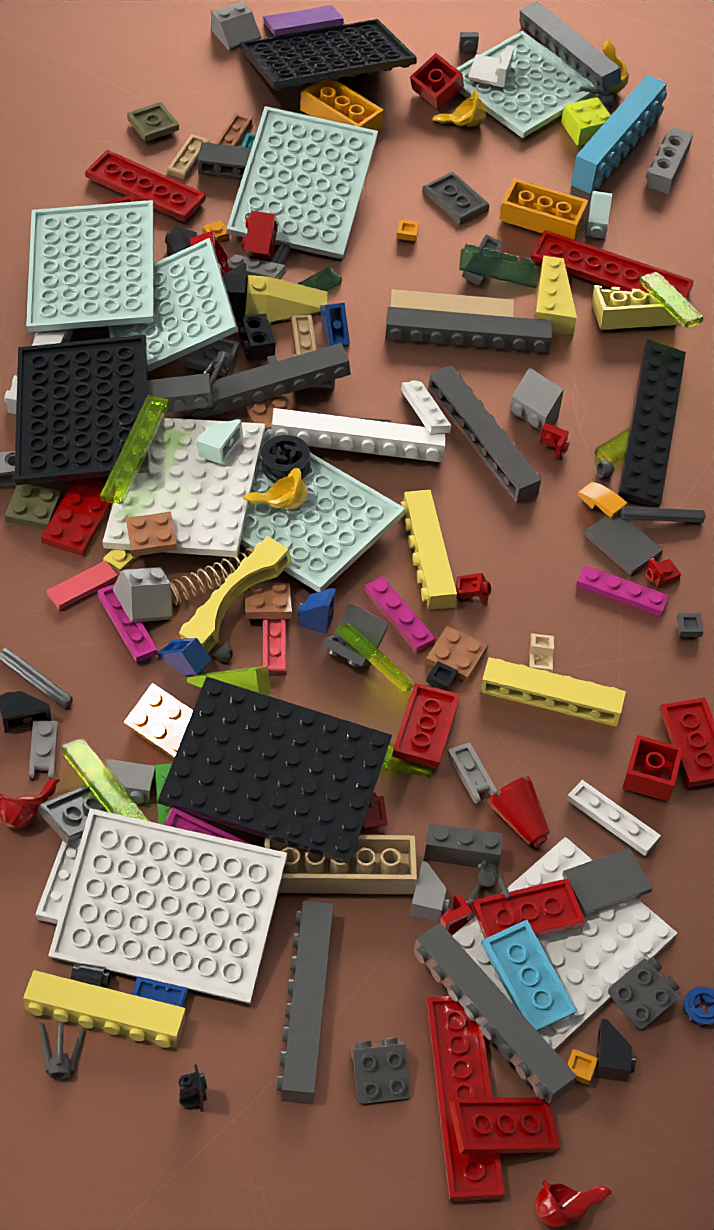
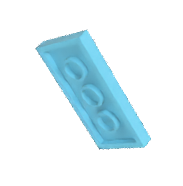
M528 920L482 940L481 945L513 1005L537 1032L577 1012Z

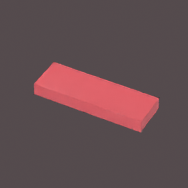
M105 560L48 589L47 595L55 606L61 610L117 581L118 575Z
M263 619V666H268L269 675H286V619Z

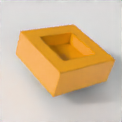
M400 219L396 239L416 242L419 222Z
M221 220L203 225V233L213 231L219 242L229 239V234L226 233V227Z
M575 1049L572 1050L567 1065L577 1075L576 1081L589 1085L598 1058Z

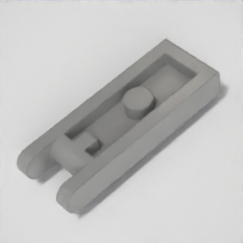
M33 721L29 779L35 778V771H49L48 778H54L58 731L57 721Z
M470 742L448 750L447 755L475 804L481 802L479 794L489 791L491 796L493 794L496 797L498 796L495 785Z

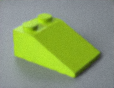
M268 666L204 673L187 678V683L201 688L207 676L264 695L271 694Z

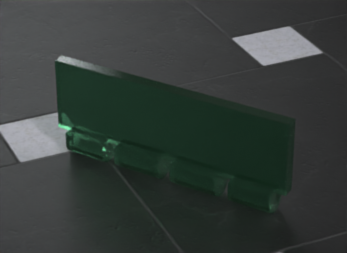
M467 243L464 249H461L459 270L536 288L538 267L534 266L535 260L521 257L520 261L517 262L518 256L502 252L499 258V251L483 248L482 252L479 253V246Z

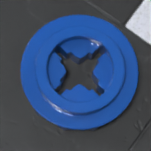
M703 986L691 989L683 1001L684 1012L688 1014L689 1020L698 1022L699 1026L702 1024L711 1026L714 1023V990ZM700 999L701 1002H703L704 1006H709L707 1014L706 1012H704L702 1008L698 1009L700 1005Z

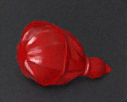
M50 779L38 796L26 795L14 799L0 793L1 821L11 828L28 826L37 818L39 805L48 801V798L55 793L60 779Z
M544 1180L542 1181L543 1188L537 1194L535 1200V1209L543 1223L557 1228L570 1227L572 1222L580 1221L583 1218L588 1207L602 1203L612 1192L608 1187L599 1185L590 1188L586 1192H578L562 1183L549 1184Z

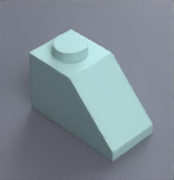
M592 192L586 225L587 237L605 239L612 193Z
M236 419L207 427L196 440L199 457L223 464L243 437L241 420Z

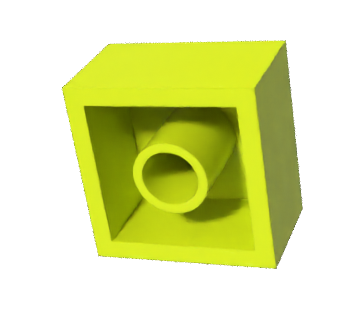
M596 97L564 105L561 123L576 145L581 146L585 145L588 139L596 134L611 115L599 98Z

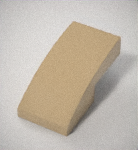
M531 633L529 667L552 673L554 636Z

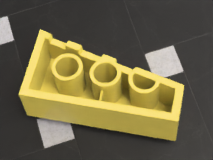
M543 256L535 319L552 320V332L574 335L577 315L564 258Z
M594 285L592 308L600 330L680 325L683 304L677 292L651 290L650 293H645L640 289H632V292L620 291V287H612L611 290L601 289L602 286Z

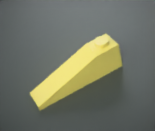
M248 275L245 316L266 313L269 324H272L273 321L290 320L291 315L320 313V305L327 304L326 291L272 277Z

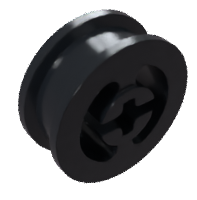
M280 435L271 438L264 444L261 452L262 470L268 479L277 482L287 477L294 468L300 469L301 479L306 477L310 470V449L305 441L292 435Z

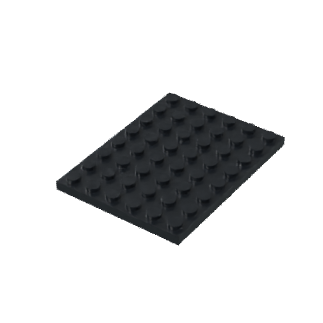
M379 19L239 42L240 50L270 86L276 90H283L289 86L301 87L306 83L318 84L328 79L338 80L340 77L345 76L356 77L357 74L362 73L373 74L379 70L390 71L396 67L408 68L410 65L417 64V57Z
M146 335L18 347L14 473L16 485L150 472Z
M206 676L161 790L158 804L170 808L174 807L198 817L350 865L392 735Z

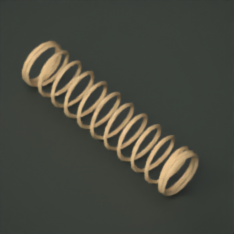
M254 547L246 549L245 554L238 552V556L234 557L237 560L238 567L241 564V561L238 559L239 554L248 558L254 551ZM229 557V560L222 559L221 564L215 562L213 567L206 566L205 571L199 569L197 574L191 572L189 578L182 576L181 581L175 579L173 583L170 582V587L175 595L174 598L171 592V602L176 606L182 603L175 586L176 581L181 584L185 598L190 600L189 593L183 585V578L189 581L193 595L195 597L198 596L196 587L191 581V575L197 577L201 591L206 593L205 586L199 577V571L205 574L207 584L213 590L214 585L207 574V568L213 570L215 581L221 587L222 582L215 570V565L218 564L221 567L222 575L226 580V576L228 577L229 575L223 567V561L229 563L231 574H233V571L235 572L236 570L231 563L232 557Z

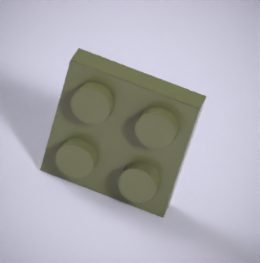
M162 102L127 113L128 121L145 142L179 131L178 122Z
M27 484L17 485L5 513V521L46 529L56 512L61 498V491Z

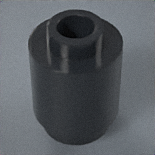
M81 963L80 965L73 966L71 980L108 988L111 973L107 972V967Z

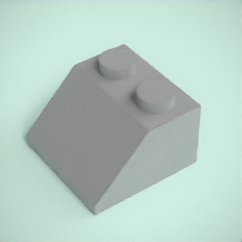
M243 1L211 12V31L228 50L240 47L239 42L261 39L253 13Z
M530 368L512 396L510 411L542 431L545 423L551 425L558 419L564 389Z
M161 567L121 570L113 591L131 623L168 620L172 617L171 583Z

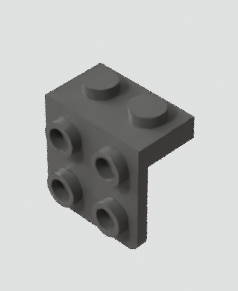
M349 604L334 636L325 637L322 645L328 648L330 654L347 658V662L352 666L360 668V666L371 665L387 631L388 622L354 604Z
M644 954L633 968L608 989V994L639 1029L646 1027L680 998V992L678 991L680 986L671 976L667 978L660 971L663 968L660 962L654 956L649 958L647 954Z
M397 1037L382 1038V1043L371 1044V1040L356 1041V1046L349 1047L350 1058L354 1061L357 1100L360 1103L406 1099L410 1096L406 1044L402 1041H397Z

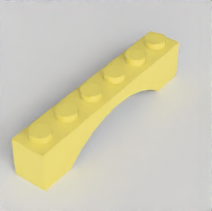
M269 536L262 542H259L249 557L243 559L237 570L226 578L225 583L212 593L210 599L203 606L197 609L190 621L183 624L179 631L180 638H198L206 652L209 653L219 642V630L222 619L233 601L255 584L278 577L292 562L289 549Z

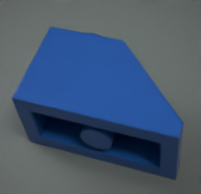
M345 302L320 305L322 327L328 345L350 344Z
M330 588L311 594L305 603L300 604L298 610L300 626L326 634L334 617L336 589Z
M198 638L171 640L158 652L160 659L183 675L203 673L206 670V665L212 660Z

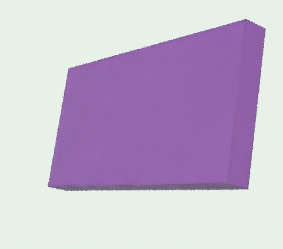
M332 5L263 16V22L274 36L343 25L344 18Z

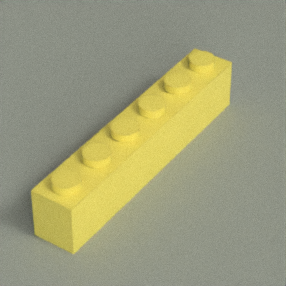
M431 490L404 492V500L400 501V506L405 508L406 518L404 519L405 531H409L410 534L408 536L409 548L414 550L412 558L414 566L418 567V584H422L423 587L421 588L422 601H426L428 610L455 608L457 592Z
M489 657L480 693L617 727L626 691Z
M33 970L23 997L25 1010H28L33 1015L41 1016L44 1014L52 1016L60 1022L71 1021L78 1023L84 1028L95 1027L103 1029L112 1035L123 1034L136 1041L147 1040L155 1042L156 1045L164 1048L170 1046L177 1048L186 1020L185 1008L35 970Z

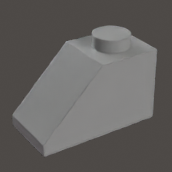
M107 759V777L124 799L137 804H150L155 784V766Z
M422 861L410 916L439 923L441 913L444 914L447 911L450 899H445L446 887L428 862Z

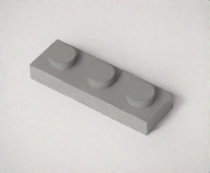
M234 254L229 260L230 271L240 264L246 263V277L248 275L266 276L280 280L287 272L285 265Z

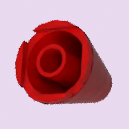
M529 776L526 779L521 777L500 789L501 793L498 797L493 794L489 798L488 803L490 807L528 845L534 844L535 847H538L548 840L547 835L550 831Z

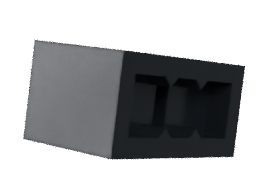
M266 313L243 316L241 325L238 326L240 338H244V352L249 354L250 360L266 359L269 356H274L276 342Z

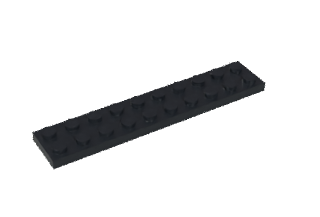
M647 339L644 345L618 495L649 507L659 508L662 502L686 352Z

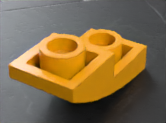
M595 482L589 483L577 493L592 509L598 506L610 518L619 513L622 507L627 504L619 495Z

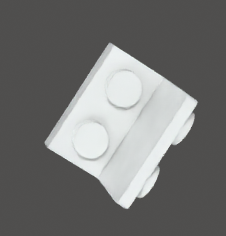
M507 45L505 53L501 52L500 59L476 54L468 79L504 87L512 66L514 47Z

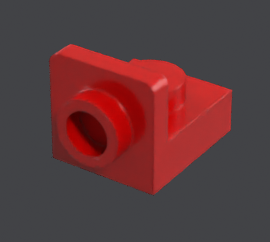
M545 423L541 431L540 443L556 448L555 458L559 459L562 452L566 453L569 448L570 441L567 440L569 431Z
M654 558L649 559L646 575L657 588L680 580L681 573L670 558L658 563Z
M483 573L457 576L455 586L457 599L479 597L482 604L488 603V597L491 595L492 589L490 582H487Z
M376 792L373 793L362 829L388 825L384 796H376Z
M460 893L454 895L453 909L446 911L440 918V923L450 934L466 925L471 920L473 913L471 905L467 903L468 900H464Z

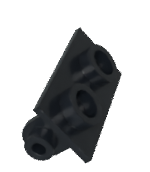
M195 1064L193 1073L182 1075L179 1078V1104L184 1108L199 1105L200 1112H203V1101L207 1100L205 1090L207 1089V1083L204 1073L199 1074L197 1064Z

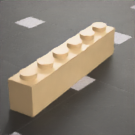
M392 289L390 307L513 317L514 300Z

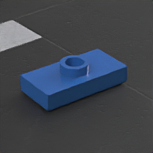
M137 976L132 995L184 1007L188 988Z

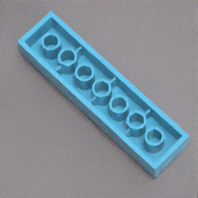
M648 74L576 155L571 186L589 194H592L596 188L598 189L601 186L604 178H608L612 169L619 165L621 158L626 157L629 149L636 145L640 136L643 137L647 128L653 125L655 118L661 116L664 110L662 104L667 96V91H665L666 82Z

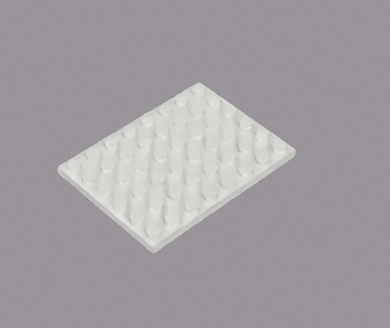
M148 417L150 472L121 475L103 538V548L131 550L126 518L171 511L177 550L167 551L166 553L237 557L249 501L244 500L243 496L247 493H252L265 434V424L241 422L243 437L223 464H219L199 457L196 440L207 427L228 421Z
M90 808L48 956L79 965L85 963L107 967L106 969L109 972L135 978L137 976L186 987L191 991L251 1004L288 855L286 852Z
M565 837L507 889L510 892L564 879L562 876L564 870L590 862L592 859ZM634 898L584 916L585 924L582 927L537 937L577 1010L574 1015L538 1031L554 1051L559 1049L611 999V996L608 994L609 987L633 968L644 954H647L649 958L652 956L656 957L676 938L677 932L639 899ZM475 916L456 932L453 938L511 1001L481 945L484 937Z

